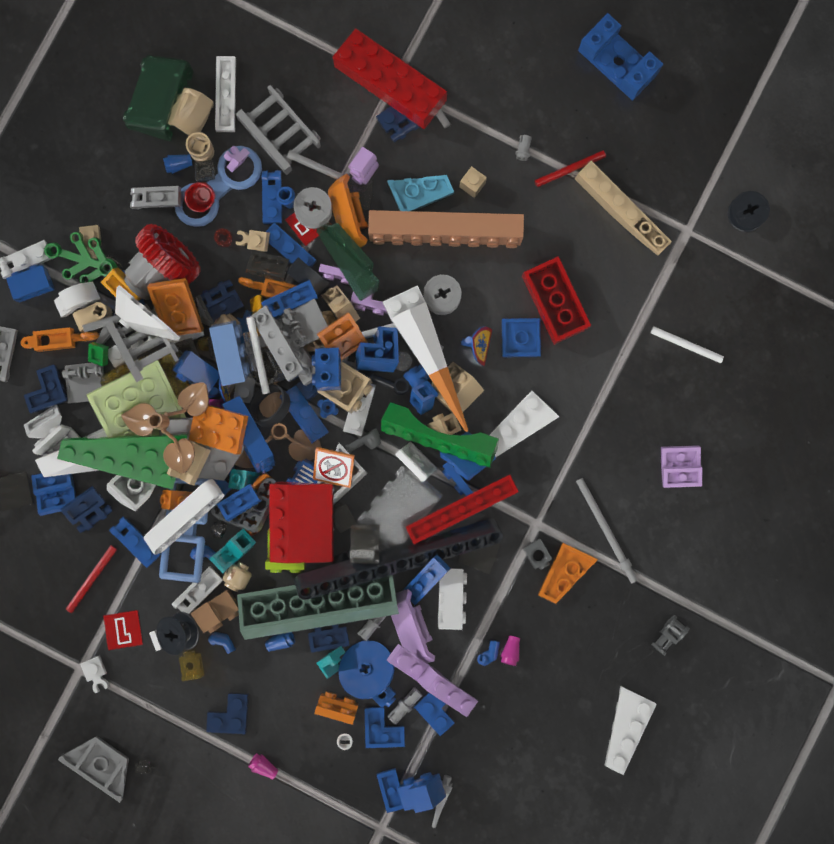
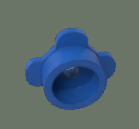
M329 399L319 400L317 403L318 407H320V416L322 418H327L329 415H337L339 412L335 403Z

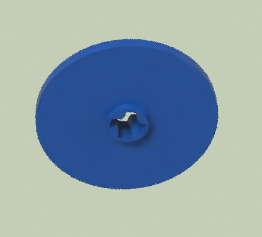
M362 641L350 647L343 655L339 665V680L344 690L358 699H371L383 693L390 685L394 675L395 666L387 661L391 654L390 651L376 641ZM365 666L369 667L367 674L363 672L365 671Z

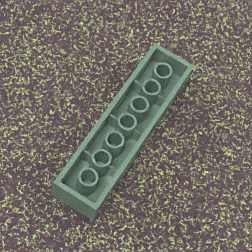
M393 575L309 600L299 598L295 585L237 595L240 632L244 640L399 614Z

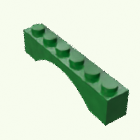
M391 402L381 419V431L389 435H395L406 441L419 443L424 447L437 449L442 453H448L460 459L475 462L480 466L490 467L498 450L499 438L484 433L459 436L437 432L419 422L408 408Z

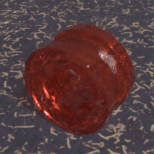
M222 228L215 232L214 239L219 246L227 247L232 242V235L227 229ZM219 235H228L226 237L227 241H219L218 239H221Z

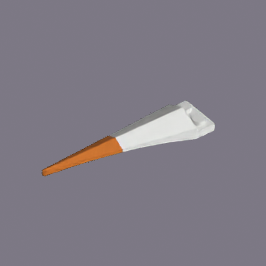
M418 285L383 301L391 321L463 429L468 432L427 304Z

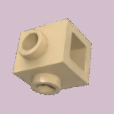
M441 413L432 418L433 422L427 424L428 428L449 435L461 431L453 413L446 416Z

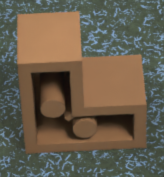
M230 589L193 611L191 615L203 633L209 631L211 634L223 626L222 621L227 618L231 621L239 615L238 602Z

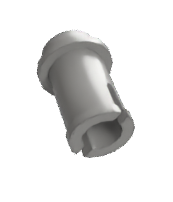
M520 135L518 151L515 152L518 160L526 161L530 157L529 149L532 137Z

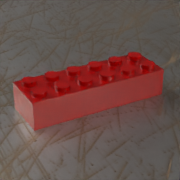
M356 28L333 56L335 68L423 129L427 127L447 101L446 90Z

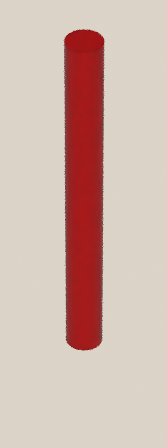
M604 150L536 179L535 184L537 187L585 167L590 161L593 163L605 158L606 154Z
M111 545L66 607L68 612L72 613L117 551L116 547Z

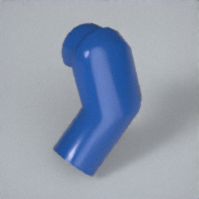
M205 545L203 557H207L210 560L216 552ZM197 546L194 547L190 553L191 558L194 560L196 557Z
M214 632L208 638L211 645H223L227 654L236 650L230 637L225 633Z
M490 640L489 650L477 657L478 663L486 666L495 661L498 656L500 642Z

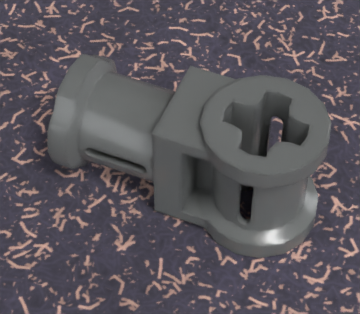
M673 615L660 631L662 633L660 638L651 645L665 656L667 649L672 643L676 645L684 638L690 628L684 626Z

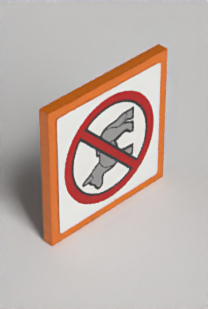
M316 447L313 480L351 488L355 455Z

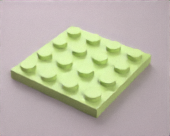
M158 360L143 367L140 373L144 379L138 382L135 381L130 372L86 394L108 438L138 436L127 427L121 414L138 404H150L160 414L182 410ZM183 413L169 416L168 418H186ZM154 429L150 436H159L160 430Z

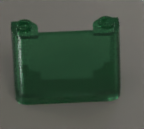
M148 55L141 62L142 70L129 108L124 112L123 121H125L128 129L171 141L173 132L170 131L171 125L168 124L172 107L176 103L178 95L182 93L183 87L187 86L186 79L191 81L194 71L188 61Z

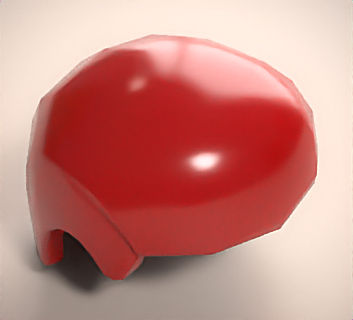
M196 182L186 190L184 200L187 207L192 211L205 212L214 204L216 196L209 184L206 182Z

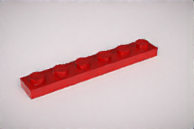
M508 475L405 528L413 544H416L519 491L511 475Z

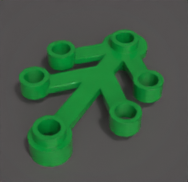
M73 232L70 235L71 242L75 243L80 254L62 249L55 242L47 244L44 248L45 255L48 258L53 259L60 256L79 262L77 265L62 271V277L65 280L73 279L75 274L89 266L97 269L90 274L81 275L80 283H86L84 281L85 276L88 278V282H93L94 279L101 275L106 277L112 269L117 268L113 259L106 258L100 247L101 240L97 237L88 240L89 248L94 250L98 260L93 259L83 243V234L81 232ZM75 234L79 236L78 241L74 238ZM93 240L97 242L96 247L92 244ZM53 247H56L57 253L53 252ZM106 264L110 265V271L106 269ZM67 271L71 273L70 277L66 275Z

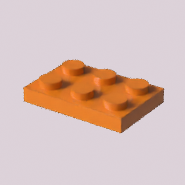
M186 278L150 283L147 289L158 318L177 335L200 333L203 331V325Z
M208 404L203 414L193 416L189 440L239 455L242 452L248 416Z

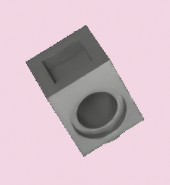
M537 539L522 548L533 568L539 567L541 570L550 565L548 561L552 560L541 539ZM536 550L543 552V558L540 561H536L533 558V553Z

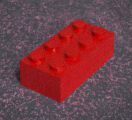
M559 256L523 273L522 278L554 345L591 327Z

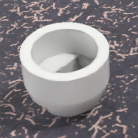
M341 734L337 739V745L342 750L350 749L353 744V740L348 734ZM340 740L350 741V744H340Z

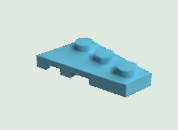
M447 175L418 179L407 178L395 181L387 180L400 211H415L454 194Z

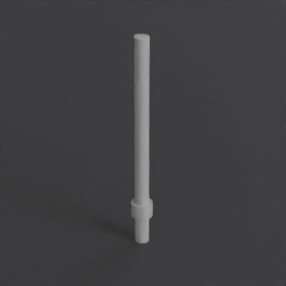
M584 479L577 480L576 482L620 562L618 564L621 570L625 571L631 583L636 582L638 579L631 568L632 564L629 558L626 559Z

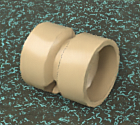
M195 132L187 138L186 148L194 161L203 164L213 158L214 147L206 134Z

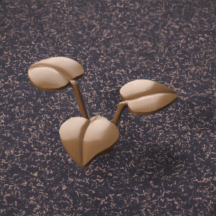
M205 383L192 384L180 393L178 404L183 408L182 410L160 414L155 411L152 405L141 403L121 414L127 427L135 434L148 436L154 429H158L173 440L174 443L166 446L163 457L167 466L180 474L186 473L191 467L195 457V449L190 440L183 438L177 441L166 430L169 426L168 417L183 414L186 411L191 416L203 414L209 404L208 390Z
M274 392L262 400L259 409L264 417H271L279 409L282 402L279 398L282 394L281 392ZM280 422L272 427L271 436L265 440L268 443L273 438L275 440L287 438L292 442L289 445L291 457L301 462L305 458L308 460L315 459L316 447L322 448L319 440L312 444L303 430H298L294 435V439L287 434L286 426ZM243 451L235 465L242 468H254L246 452Z

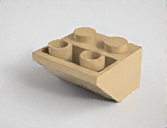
M452 362L448 366V370L462 412H464L484 389L473 376ZM432 382L431 385L439 394L435 398L439 402H441L451 413H453L448 404L446 403V401L444 400V398L442 397V395L440 394V392L438 391V389L436 388V386L434 385V383Z

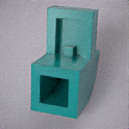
M242 529L223 548L216 552L210 560L223 574L233 564L237 563L256 544V541L245 529Z

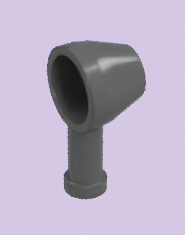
M375 428L349 445H345L349 454L364 444L370 449L379 446L381 440L378 430Z

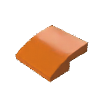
M349 312L317 333L325 348H339L341 361L354 353L360 343H368Z

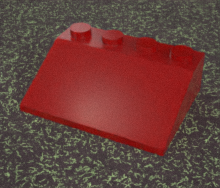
M275 482L269 484L270 562H333V484Z

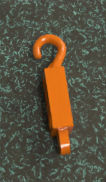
M244 277L238 279V282L245 287L262 290L261 296L268 299L297 286L269 277L265 278L264 283Z
M70 327L33 331V336L22 338L21 346L26 349L34 348V351L37 352L76 348L75 342L98 339L99 333L83 332L81 334H74V329ZM42 336H48L50 338V343L48 345L42 346Z

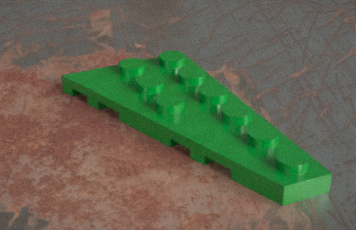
M163 434V436L138 435L90 439L64 438L61 441L57 456L59 460L173 489L176 477L167 474L169 467L163 457L166 446L174 443L166 434ZM188 434L173 436L179 441L183 438L187 439Z

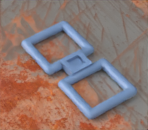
M176 478L173 489L168 488V490L176 491L177 483H188L179 478ZM198 478L195 485H201L210 479ZM166 509V516H167L172 510H167V509ZM208 512L176 540L177 542L197 544L194 575L167 572L169 546L161 553L159 571L161 579L193 583L201 581L205 538L203 536H196L197 524L204 525L207 523Z

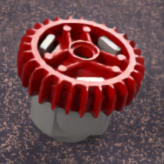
M149 224L135 237V243L137 248H139V252L129 262L130 266L125 270L126 276L124 280L133 293L144 300H150L151 297L147 289L150 283L186 278L189 285L199 275L200 266L199 262L196 261V257L192 255V252L188 250V247L183 242H180L178 238L161 226Z

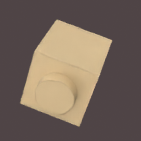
M471 166L461 179L459 187L475 198L486 184L487 177Z

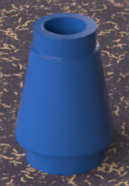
M190 154L167 155L166 158H163L167 173L171 172L173 174L192 166Z
M290 187L280 188L276 194L277 201L289 209L293 208L295 200L294 190Z
M292 632L276 634L265 641V646L269 652L290 648L295 644V637Z

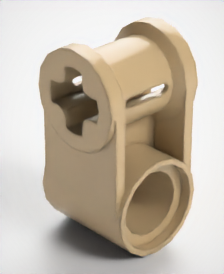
M96 302L74 312L72 315L80 332H84L82 325L111 317L113 312L110 306Z

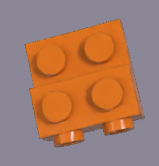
M328 691L325 694L321 693L314 714L353 725L359 705L355 703L356 700L350 697L341 699L336 697L337 694Z

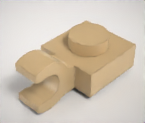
M99 225L79 227L80 232L83 234V243L93 259H97L94 250L88 246V240L94 237L101 240ZM93 240L92 244L96 247L97 242Z

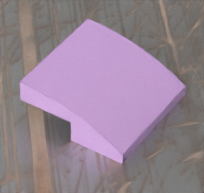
M700 446L661 447L662 482L664 488L702 486Z

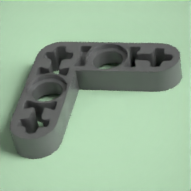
M267 478L260 484L257 494L261 501H266L264 509L258 510V504L243 512L238 521H233L232 519L228 522L223 514L217 511L219 507L216 504L211 509L212 515L221 521L247 531L258 532L263 527L269 514V499L265 497L269 496V490L266 488L269 484L276 481L272 478ZM246 519H249L251 521L256 520L257 524L251 525L249 522L246 521Z

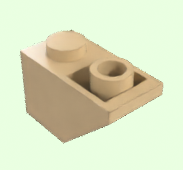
M337 285L321 295L337 319L348 312L355 322L360 319L351 302Z

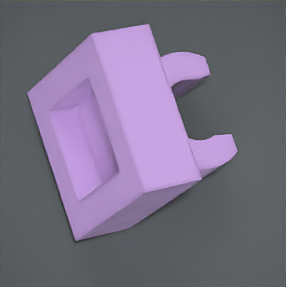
M232 146L230 152L227 151L224 155L227 161H231L227 168L231 172L236 170L245 161L250 152L246 148L239 152L237 147Z

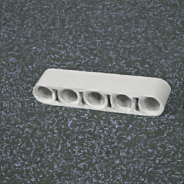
M213 479L201 484L144 536V540L153 554L156 555L166 550L223 499L224 494Z

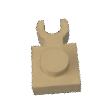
M249 230L248 234L244 231H237V234L243 236L241 242L236 241L237 245H247V249L268 251L270 233Z

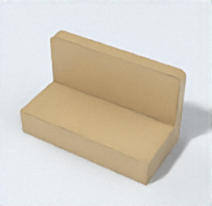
M191 441L195 449V457L189 470L184 474H180L169 467L167 474L179 478L190 485H195L211 450Z

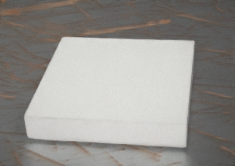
M409 442L395 454L422 482L437 470V467L412 442Z

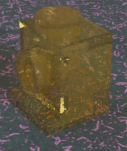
M195 650L183 652L184 656L179 657L182 681L204 677L201 653L195 654ZM188 662L193 664V669H188Z

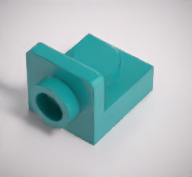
M231 469L228 487L241 490L249 484L252 485L260 476V473Z
M342 646L333 650L316 663L327 679L339 671L338 662L341 661L339 657L345 653Z

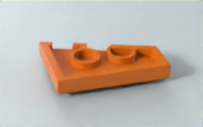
M562 543L538 595L556 604L598 559Z

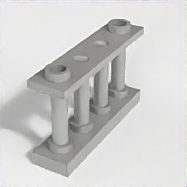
M269 85L267 88L271 96L252 112L245 114L241 109L236 113V116L282 171L288 175L292 171L290 165L292 159L288 158L285 154L282 156L278 152L279 147L300 129L307 138L292 150L297 154H300L312 143L317 148H320L319 140L321 138L314 130L310 131L282 99L284 96L278 88L274 90ZM277 101L283 110L264 126L257 128L254 124V119ZM289 115L295 124L275 141H269L266 138L267 132Z
M148 304L144 305L151 313L157 316L154 309L150 310ZM113 321L106 325L136 382L144 379L140 373L143 367L171 353L175 362L179 360L175 354L178 352L176 345L173 341L169 342L167 338L156 337L132 350L131 345L150 335L139 332L126 339L125 335L134 329L131 327L128 329L125 327L116 328ZM163 342L165 343L166 347L138 361L137 356Z
M265 305L252 315L254 316L258 331L287 381H291L296 376H299L303 385H309L312 383V374H315V366H312V357L305 346L296 350L281 316L274 319L269 308Z

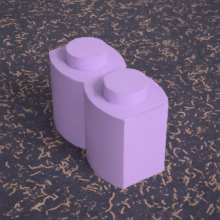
M361 147L348 166L350 174L353 176L352 180L359 185L362 183L366 185L379 167L377 157L364 147Z

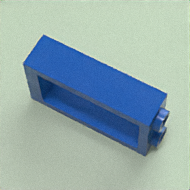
M238 396L222 404L223 409L248 416L243 441L244 451L257 474L270 471L273 468L272 466L275 465L273 453L241 397Z

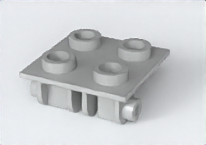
M315 299L293 310L287 308L284 310L285 314L281 315L296 350L319 339L317 333L328 326Z
M94 363L66 365L65 370L62 371L63 378H66L68 404L88 402L86 394L105 385L104 366Z

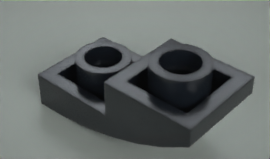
M299 257L286 271L300 284L310 280L317 297L329 284L327 280Z

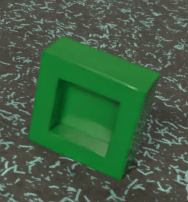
M96 342L89 343L88 362L100 366L108 365L109 347Z

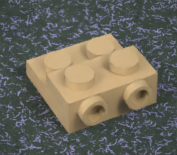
M341 361V390L317 392L352 414L353 411L357 412L362 405L360 400L364 395L367 396L371 392L373 386L371 385V379Z

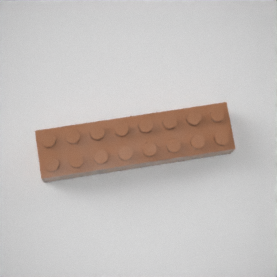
M369 210V240L376 245H383L384 242H392L393 245H403V242L414 246H420L422 243H430L431 246H441V243L452 247H458L460 244H468L469 247H479V244L490 248H496L498 245H506V248H517V245H521L523 240L524 214Z

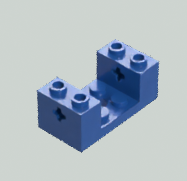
M607 13L582 39L578 51L633 101L658 75L663 63L650 51L644 57L641 56L618 35L622 25ZM620 57L624 63L616 65L614 58Z

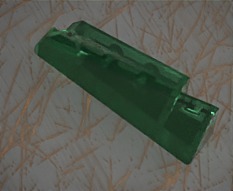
M327 222L317 229L319 237L358 299L362 301L377 292L379 279L373 274V262L338 223L331 225L330 222Z

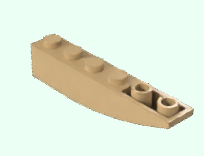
M592 161L577 174L575 180L614 219L655 254L659 255L672 242Z

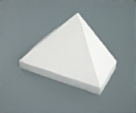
M55 405L24 424L27 436L29 438L45 439L54 426H60L62 416L59 407Z

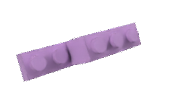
M320 264L319 273L323 275L324 279L334 280L336 278L340 279L341 283L352 285V282L355 283L351 298V304L354 306V309L365 311V309L373 310L372 313L381 316L384 313L388 314L383 302L372 300L377 282L376 277Z
M399 644L387 658L390 664L415 679L426 691L466 717L478 702L474 697L446 679L438 670Z

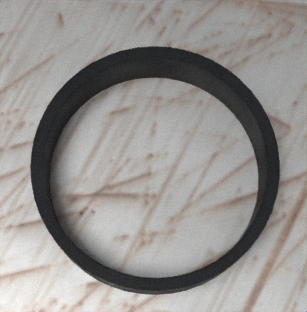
M269 385L270 393L262 394V389L258 390L249 403L248 411L253 420L261 427H272L278 424L289 411L290 397L278 385ZM274 392H281L282 402L275 414L265 420H258L257 410L262 400Z

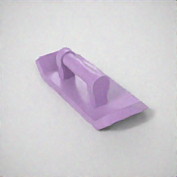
M410 590L397 592L396 598L399 614L391 615L402 647L426 663L434 662L435 655L431 654L426 646V643L433 639L429 635L420 605L412 607L410 602L412 592Z

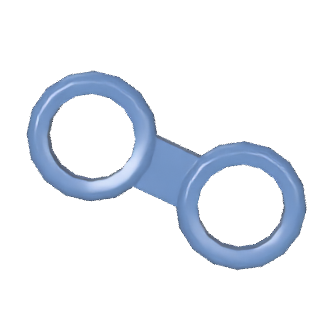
M235 146L239 152L246 148L250 152L248 157L254 163V171L250 178L237 182L231 180L225 172L227 160L224 158V155L227 151L230 152L231 148L224 151L218 161V174L207 183L213 188L216 196L210 211L206 216L199 219L190 218L184 213L182 204L186 190L194 184L191 183L181 189V207H175V212L179 219L189 226H205L217 216L219 200L231 189L243 190L255 185L262 171L261 160L256 152L248 147Z

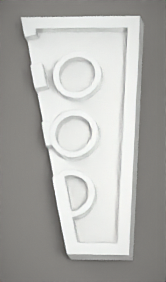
M533 391L490 434V436L499 438L495 457L559 417Z

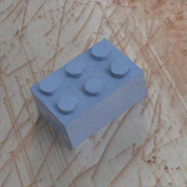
M236 320L212 325L209 330L222 386L245 382L251 371L249 363H245L244 359L246 355L245 344H241L240 341L242 336L241 325H237Z

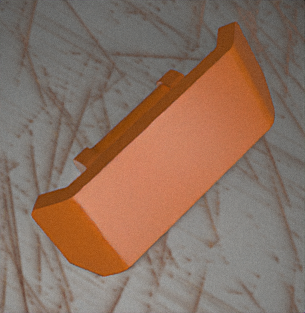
M346 173L330 186L328 196L330 197L342 245L346 249L357 250L366 245L368 241L360 231L367 228L368 224L364 218L359 200V192L350 193L347 184L350 176Z

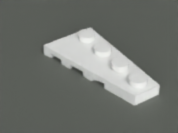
M620 686L605 766L624 775L656 707V703Z

